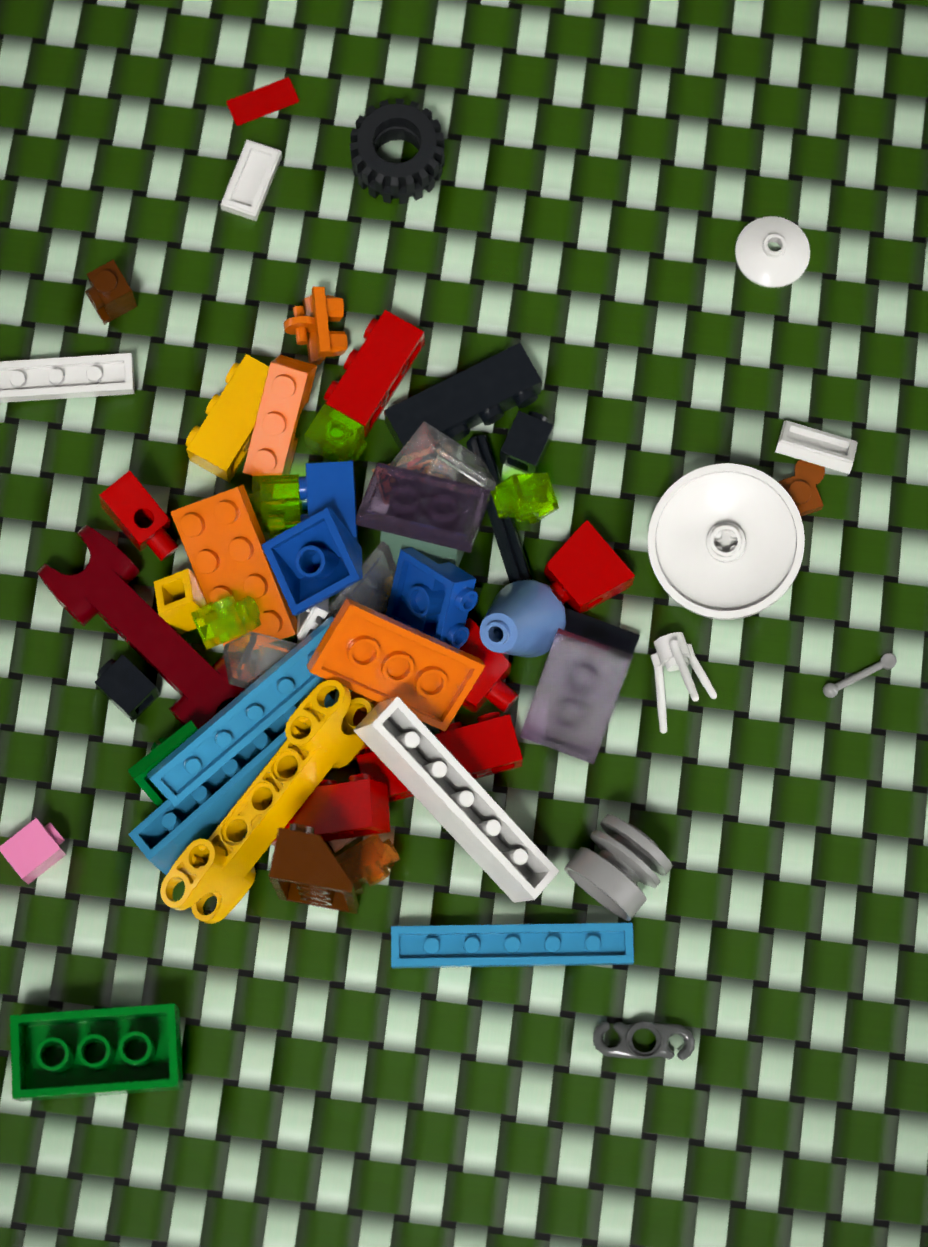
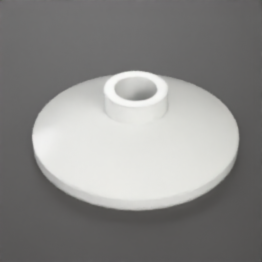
M767 216L752 221L741 231L735 246V258L740 271L751 282L762 287L780 288L792 284L805 272L810 259V245L804 232L795 223L782 217ZM771 242L777 243L781 249L779 251H771L768 248V244Z

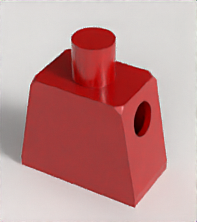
M130 470L99 495L103 510L140 552L149 546L162 562L179 548L178 544L167 532L170 528V519ZM142 518H147L152 524L147 528H140L136 522Z
M588 520L574 532L548 561L544 571V575L551 583L549 587L553 590L552 592L562 604L567 602L574 611L582 614L632 586L635 577L632 571Z
M469 617L465 624L469 629V637L466 643L460 647V650L480 658L485 664V668L461 706L476 713L489 700L505 713L519 697V694L503 682L511 672V664L502 653L493 652L485 647L480 638V627Z

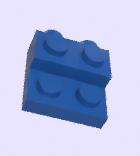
M412 547L400 549L386 616L460 649L469 637V629L465 626L468 612L475 607L478 601V594L474 591L476 578L451 562L438 564Z

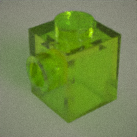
M326 404L322 406L304 434L306 447L332 462L351 460L356 462L367 445V441L364 440V426Z

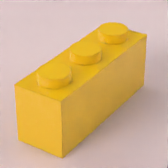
M247 354L240 364L237 362L233 364L226 376L225 382L228 384L221 395L215 394L210 400L205 412L207 417L201 427L196 425L187 437L185 445L188 446L186 450L191 462L230 483L248 453L269 366Z

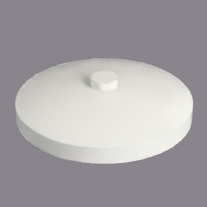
M733 463L712 464L684 475L663 494L655 507L649 524L648 553L651 566L660 585L679 605L690 612L711 619H741L769 608L791 587L800 570L804 555V527L799 510L792 497L772 477L760 470L745 465Z

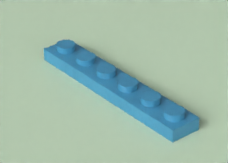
M332 616L147 773L151 782L174 807L324 680V678L310 673L306 665L334 620Z
M633 923L391 926V968L634 964Z

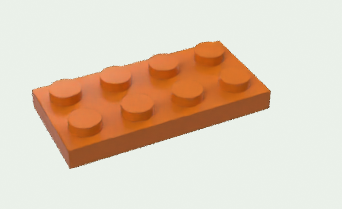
M244 484L170 512L229 657L297 634V618L292 615L261 546L266 540Z
M349 598L345 599L306 665L310 673L326 680H336L345 685L349 690L378 703L398 696L421 722L444 732L485 668V664L480 658Z

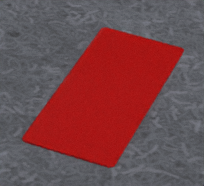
M287 77L227 100L226 103L236 126L299 103V98L290 78Z

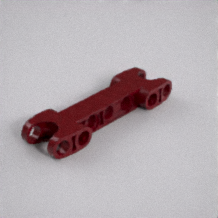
M85 525L77 532V535L90 551L89 564L83 571L75 575H65L49 567L47 564H44L36 571L60 605L76 621L85 626L98 614L181 695L169 708V711L183 726L191 720L200 729L254 682L227 654H224L211 666L128 585L140 573L134 563L113 542L90 526Z

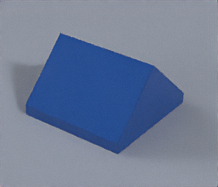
M331 508L323 509L261 545L293 616L299 615L363 579L362 547Z

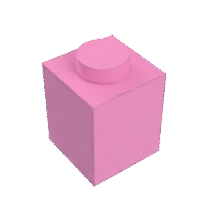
M35 818L0 846V852L21 879L29 885L66 855L59 846L65 840L51 822L43 826Z

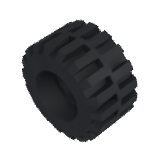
M396 98V104H389L388 100L380 101V108L375 109L373 105L367 108L366 118L361 115L355 121L356 129H352L350 135L352 170L354 176L358 177V184L362 189L368 187L369 195L375 199L379 194L382 195L383 202L391 203L392 198H398L399 204L407 203V197L413 196L415 201L422 198V190H426L429 193L434 188V180H440L442 167H444V135L441 133L439 121L437 119L432 120V112L427 108L420 111L419 103L411 101L410 105H405L404 99ZM393 140L407 141L418 149V153L412 159L403 163L387 162L379 157L376 152L383 144Z

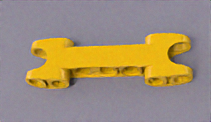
M327 680L316 686L287 721L285 727L287 740L208 840L197 839L193 841L176 860L161 884L160 893L163 902L175 910L183 911L191 907L195 918L207 924L218 923L224 919L253 885L256 876L254 865L277 838L278 829L284 828L332 767L341 768L346 766L363 747L364 741L353 731L356 727L353 724V716L362 707L366 708L368 715L375 706L364 698H354L351 700L348 688L336 680ZM332 690H339L338 701L333 706L325 708L324 701L327 694ZM183 881L185 884L183 897L178 901H174L173 889L179 882ZM216 896V908L211 914L205 915L203 912L204 903L210 897Z

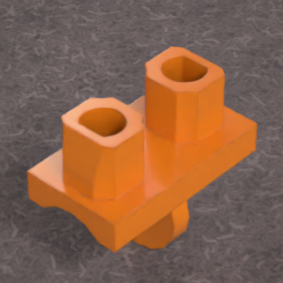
M313 287L312 295L304 298L303 306L293 307L294 317L284 321V331L287 334L296 335L297 345L307 344L309 363L320 365L326 357L343 355L348 348L345 331H329L328 322H340L343 318V298L325 295V287Z

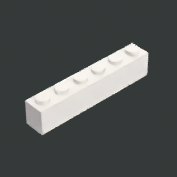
M398 696L379 702L354 728L353 731L514 903L535 900L559 873L554 864Z

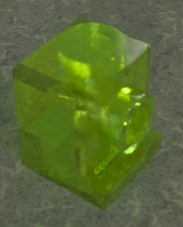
M548 473L513 474L490 489L499 518L515 517L518 522L529 520L530 524H534L559 509Z
M230 595L218 601L208 603L191 613L206 650L248 634L262 625L259 620V608L255 600L249 596L235 601L233 595Z

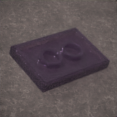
M377 463L357 512L356 525L471 553L490 500L491 490Z
M558 628L520 737L594 764L633 655Z

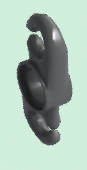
M603 1021L593 1033V1043L596 1050L606 1057L640 1060L663 1057L670 1060L674 1057V1052L669 1048L668 1040L673 1035H680L685 1041L683 1049L677 1053L679 1060L687 1059L695 1048V1039L692 1032L679 1024L643 1021L626 1025L617 1022L613 1028L619 1034L620 1040L616 1046L612 1047L607 1046L603 1041V1035L610 1029L609 1022ZM647 1029L653 1033L655 1046L651 1051L644 1053L635 1049L632 1037L637 1030Z

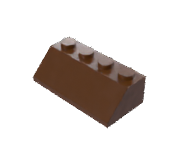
M291 823L289 829L279 828L268 876L280 900L358 914L359 904L353 883L322 837L314 834L315 829Z

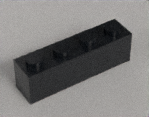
M518 343L385 409V424L403 457L407 458L436 448L437 445L447 440L451 443L459 441L470 433L471 428L481 423L485 426L493 424L504 416L505 411L515 406L521 409L531 405L538 399L537 395L541 394L542 380L521 343Z

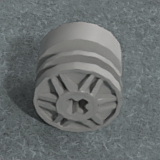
M607 814L600 824L607 834L594 830L590 836L601 852L598 854L590 849L581 847L565 866L564 870L580 888L598 903L620 918L630 921L647 900L644 893L636 885L639 881L644 885L656 888L661 881L654 872L666 876L673 865L659 849L658 845L644 832L613 815Z

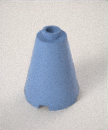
M533 579L518 580L510 583L499 591L480 625L481 641L486 648L493 652L526 658L541 656L549 652L563 637L566 626V614L562 602L557 599L552 592L553 590L547 584Z

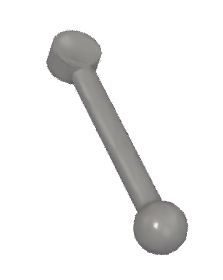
M891 653L884 654L879 662L836 684H825L823 694L828 698H833L838 694L839 690L881 669H892L896 665V657Z

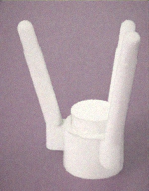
M682 632L670 633L655 640L654 646L657 653L650 656L655 672L659 730L662 734L667 732L664 666H666L669 672L680 670L686 688L694 702L699 700V695L687 667L689 664L710 698H717L715 689L695 656L692 644H687Z

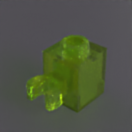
M299 474L252 477V493L247 494L261 530L270 531V539L301 522L302 503L299 494Z

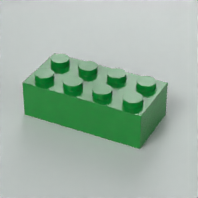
M175 1003L10 1015L12 1099L22 1102L183 1090L180 1008Z

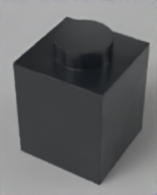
M518 411L500 450V463L535 477L552 440L554 425L550 424L549 420L539 413L530 411L526 414Z
M124 655L117 661L115 659L109 660L97 673L99 678L95 681L98 689L132 722L160 696L157 687Z

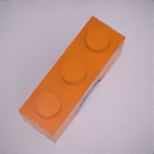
M279 355L270 362L243 469L244 474L280 484L290 474L298 443V438H295V432L301 412L309 401L317 365L284 355Z

